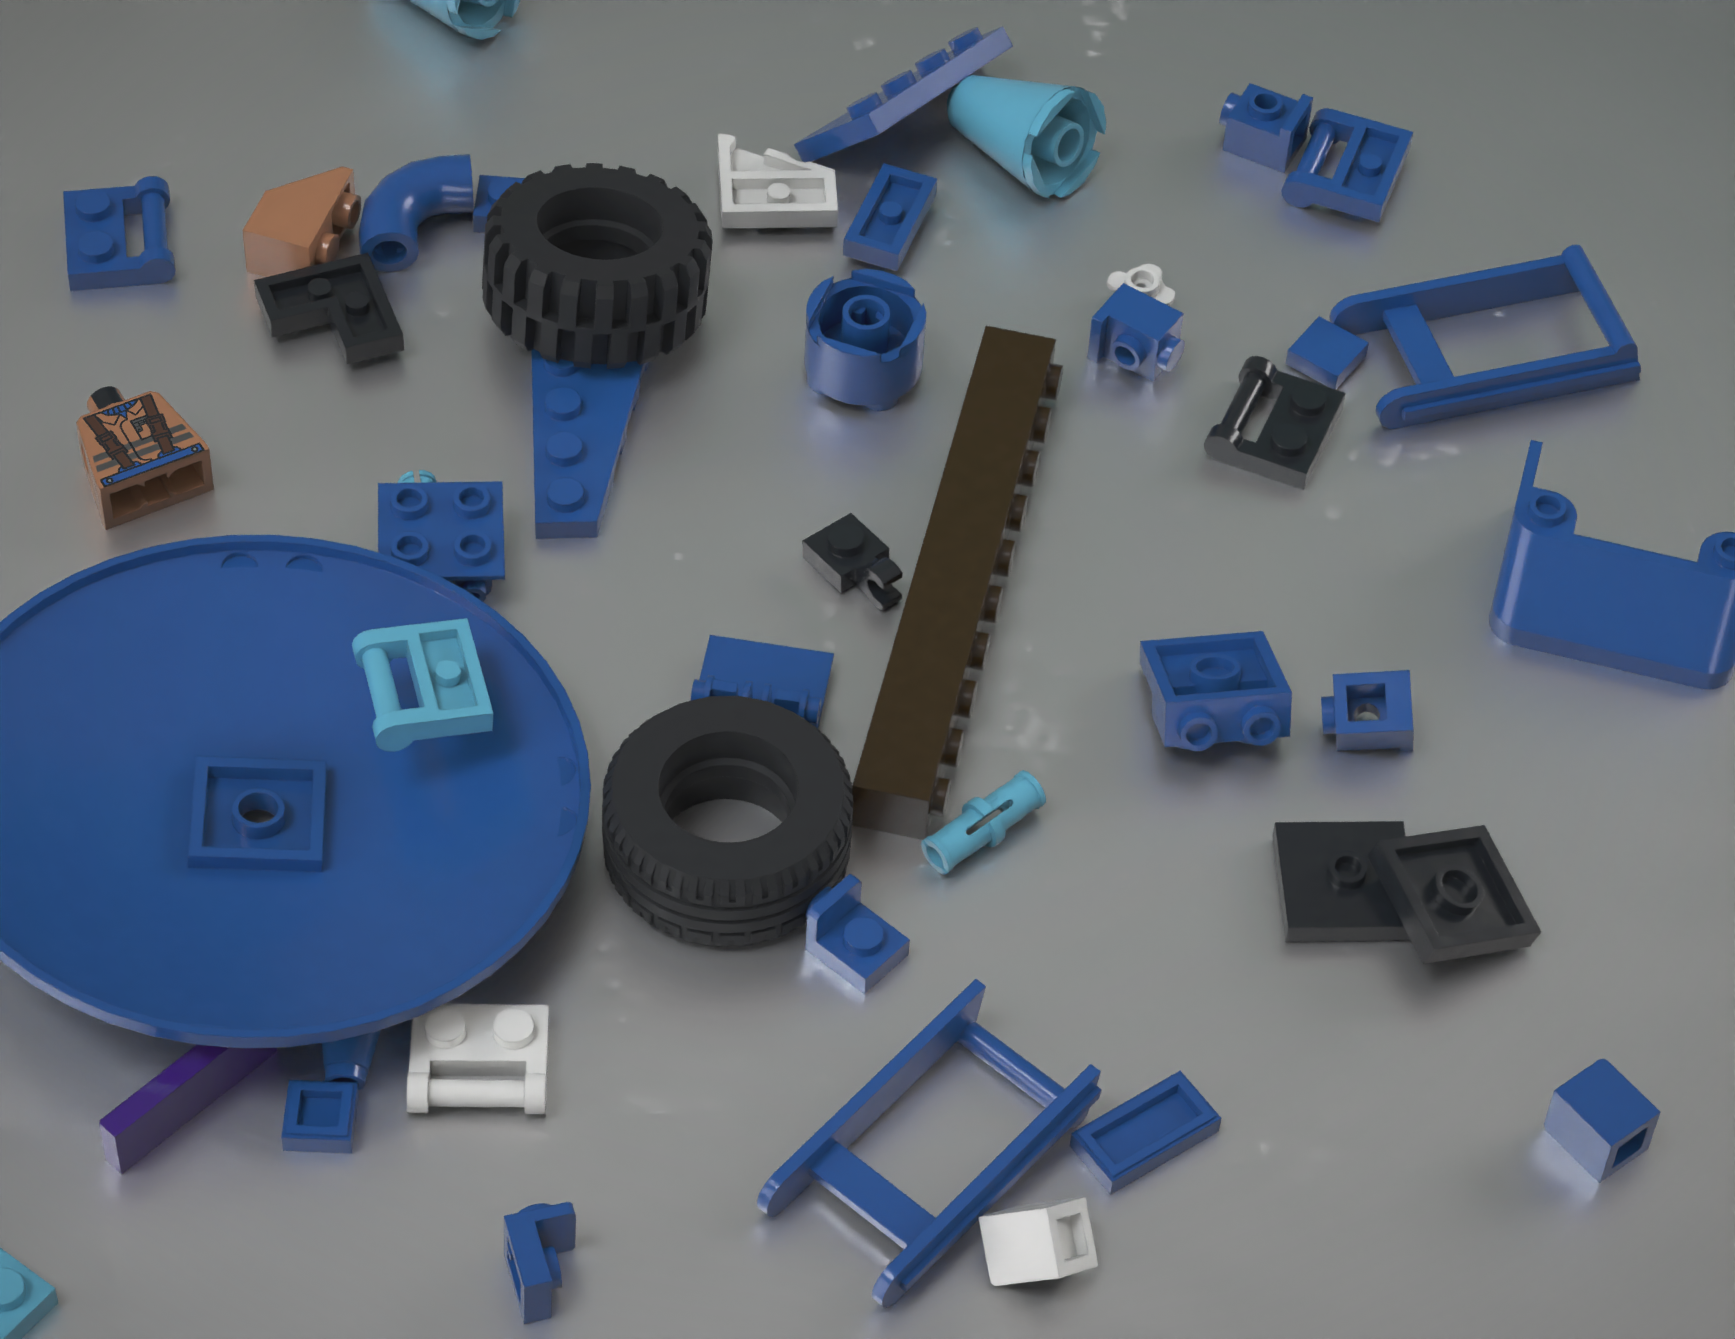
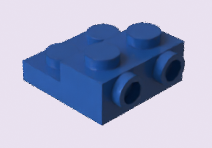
M1263 631L1140 641V665L1152 692V718L1164 747L1203 751L1214 743L1239 741L1246 744L1264 746L1272 743L1276 738L1290 737L1292 691Z

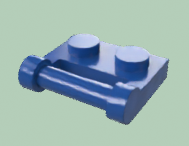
M1324 108L1318 110L1310 124L1309 133L1311 138L1297 170L1288 174L1281 192L1284 200L1295 207L1304 208L1313 203L1380 222L1409 153L1413 132L1334 109ZM1339 141L1347 142L1333 178L1320 176L1319 173L1331 146Z
M148 176L140 179L135 186L63 191L67 271L70 291L161 284L168 282L174 277L176 271L175 257L168 249L165 209L170 204V190L168 183L164 179L157 176ZM142 214L144 251L140 256L128 257L125 216Z

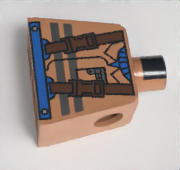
M107 386L98 389L89 397L87 408L90 413L81 416L77 420L76 426L82 462L105 530L214 490L209 447L159 393L149 391L125 400L119 389Z

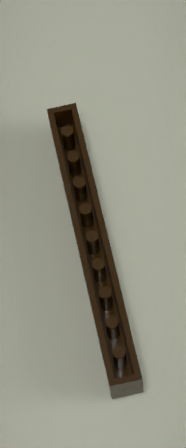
M985 326L852 785L853 826L924 840L927 837L932 816L943 818L945 815L951 779L943 778L946 766L957 768L960 760L965 731L957 729L959 717L970 719L973 712L978 682L970 680L972 669L983 671L986 664L991 634L983 632L985 622L996 624L998 620L1003 587L995 586L998 576L1009 577L1016 541L1008 540L1010 530L1022 531L1028 496L1020 495L1022 486H1034L1040 459V452L1033 450L1034 442L1045 444L1052 414V408L1044 407L1046 399L1056 401L1060 391L1063 365L1053 363L1056 339Z

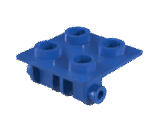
M502 481L378 483V553L398 558L428 570L447 581H455V585L465 589L482 602L485 601L486 596L492 590V580H505Z
M710 635L700 679H694L690 701L709 696H742L768 701L796 713L819 729L834 653Z

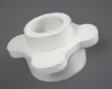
M1143 264L1140 267L1130 269L1127 273L1115 271L1108 277L1107 286L1114 292L1125 283L1168 306H1171L1175 300L1174 290L1165 286L1161 279L1162 270L1154 264Z

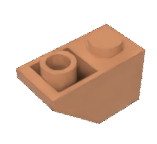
M342 166L265 191L242 230L247 272L269 277L335 261L342 235L346 228L353 229L361 211V197L355 194L353 169Z

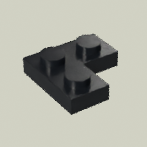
M368 253L254 280L255 297L272 337L330 323L346 364L404 350L403 332Z

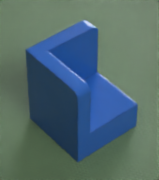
M1599 1059L1554 1090L1544 1122V1128L1598 1183H1601L1648 1150L1661 1112L1608 1060Z

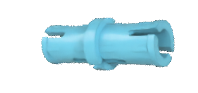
M1022 770L1013 779L984 799L979 797L972 798L963 805L961 815L921 842L924 856L936 871L945 875L954 866L983 846L995 847L1005 839V831L1019 822L1034 809H1039L1046 803L1043 788L1033 775ZM996 810L1002 812L971 835L966 834V831Z

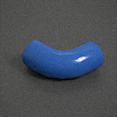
M470 154L437 156L413 161L388 174L378 183L364 202L359 227L360 254H369L376 271H401L411 266L417 260L419 254L417 228L424 220L443 214L474 212Z

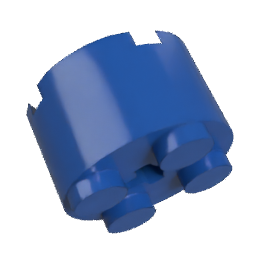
M874 269L852 270L851 278L833 283L834 276L822 281L813 290L807 302L804 364L808 385L814 392L826 394L844 403L866 405L874 411L889 410L898 403L899 397L914 387L922 373L927 313L924 303L921 306L915 298V289L907 281L885 271Z

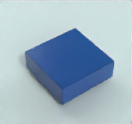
M1319 316L1288 349L1285 364L1336 390L1365 359L1369 342Z
M289 1080L281 1136L283 1151L352 1154L359 1099L358 1083Z

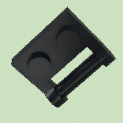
M1249 357L1246 359L1238 375L1240 386L1221 423L1211 428L1204 442V449L1210 457L1219 462L1304 490L1343 410L1346 393L1278 371L1275 365L1264 357ZM1260 396L1275 400L1276 403L1255 443L1243 439L1241 434Z

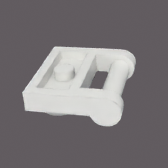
M443 1004L419 1017L413 1018L407 1078V1113H429V1106L524 1107L525 1114H546L549 1005ZM431 1075L525 1076V1080L431 1079Z

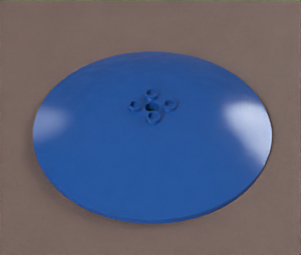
M226 535L188 539L152 546L111 558L84 569L38 593L0 622V961L33 986L83 1013L109 1024L142 1034L195 1045L231 1048L294 1047L334 1042L372 1033L419 1017L459 997L495 973L528 943L547 921L564 895L580 859L589 816L590 769L588 751L580 721L566 690L547 661L528 639L504 617L465 589L428 570L389 555L353 545L315 538L282 535ZM467 618L493 710L492 731L414 740L408 747L395 752L381 750L376 744L372 729L376 714L365 670L356 664L352 648L353 639L363 631ZM407 658L392 659L389 664L401 710L418 708L419 704ZM252 810H265L274 815L271 820L261 823L248 821L242 816Z

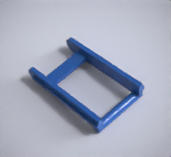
M1580 245L1567 247L1559 256L1352 295L1338 302L1329 315L1331 323L1354 335L1388 329L1416 384L1394 389L1384 395L1377 403L1376 415L1380 423L1389 429H1398L1640 380L1641 365L1638 362V347ZM1580 292L1609 346L1454 377L1426 321Z
M977 979L965 988L767 1180L757 1198V1207L769 1217H773L781 1213L816 1180L902 1247L904 1250L884 1269L872 1290V1299L884 1308L895 1304L979 1220L978 1217L983 1216L1070 1128H1077L1086 1118L1090 1107L1099 1099L1102 1091L1097 1086L1101 1071L1092 1064L1069 1086L1063 1088L979 1025L976 1021L986 986ZM958 1042L1045 1107V1109L935 1218L847 1148Z

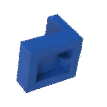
M849 874L834 888L826 887L819 891L810 902L805 915L807 919L805 950L865 995L909 955L910 939L861 903L862 882L852 874Z
M571 1202L556 1205L534 1204L523 1208L518 1213L504 1216V1256L524 1324L552 1317V1290L562 1288L561 1270L557 1254L571 1251L575 1248L576 1214Z

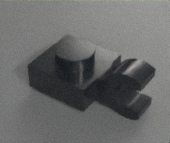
M852 513L802 540L803 558L840 593L856 585L865 593L871 603L882 611L902 599V594L892 583L901 579L903 573L896 563L889 559V547Z

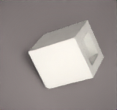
M1086 1197L1020 1205L978 1217L989 1278L994 1286L1058 1279L1098 1266Z

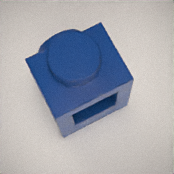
M1249 83L1241 96L1230 93L1223 105L1219 119L1220 125L1226 127L1222 150L1285 173L1307 139L1313 97L1302 94L1299 101L1251 83Z
M1123 283L1092 317L1087 359L1098 363L1102 357H1105L1117 363L1120 367L1131 370L1154 382L1163 370L1171 372L1183 354L1185 341L1180 339L1184 313Z
M1410 670L1333 674L1334 696L1321 697L1323 735L1336 734L1337 751L1400 748L1401 752L1413 751L1414 729ZM1364 712L1373 713L1379 719L1355 721L1356 717Z

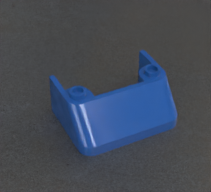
M1531 440L1489 614V625L1493 633L1502 641L1514 646L1699 689H1716L1726 685L1731 680L1735 671V533L1719 532L1707 537L1701 545L1697 562L1574 534L1577 512L1572 502L1557 492L1533 487L1543 442Z

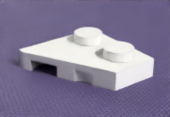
M718 134L722 229L837 227L838 203L834 169L810 161H797L789 154L768 148L764 156L737 148L735 136Z

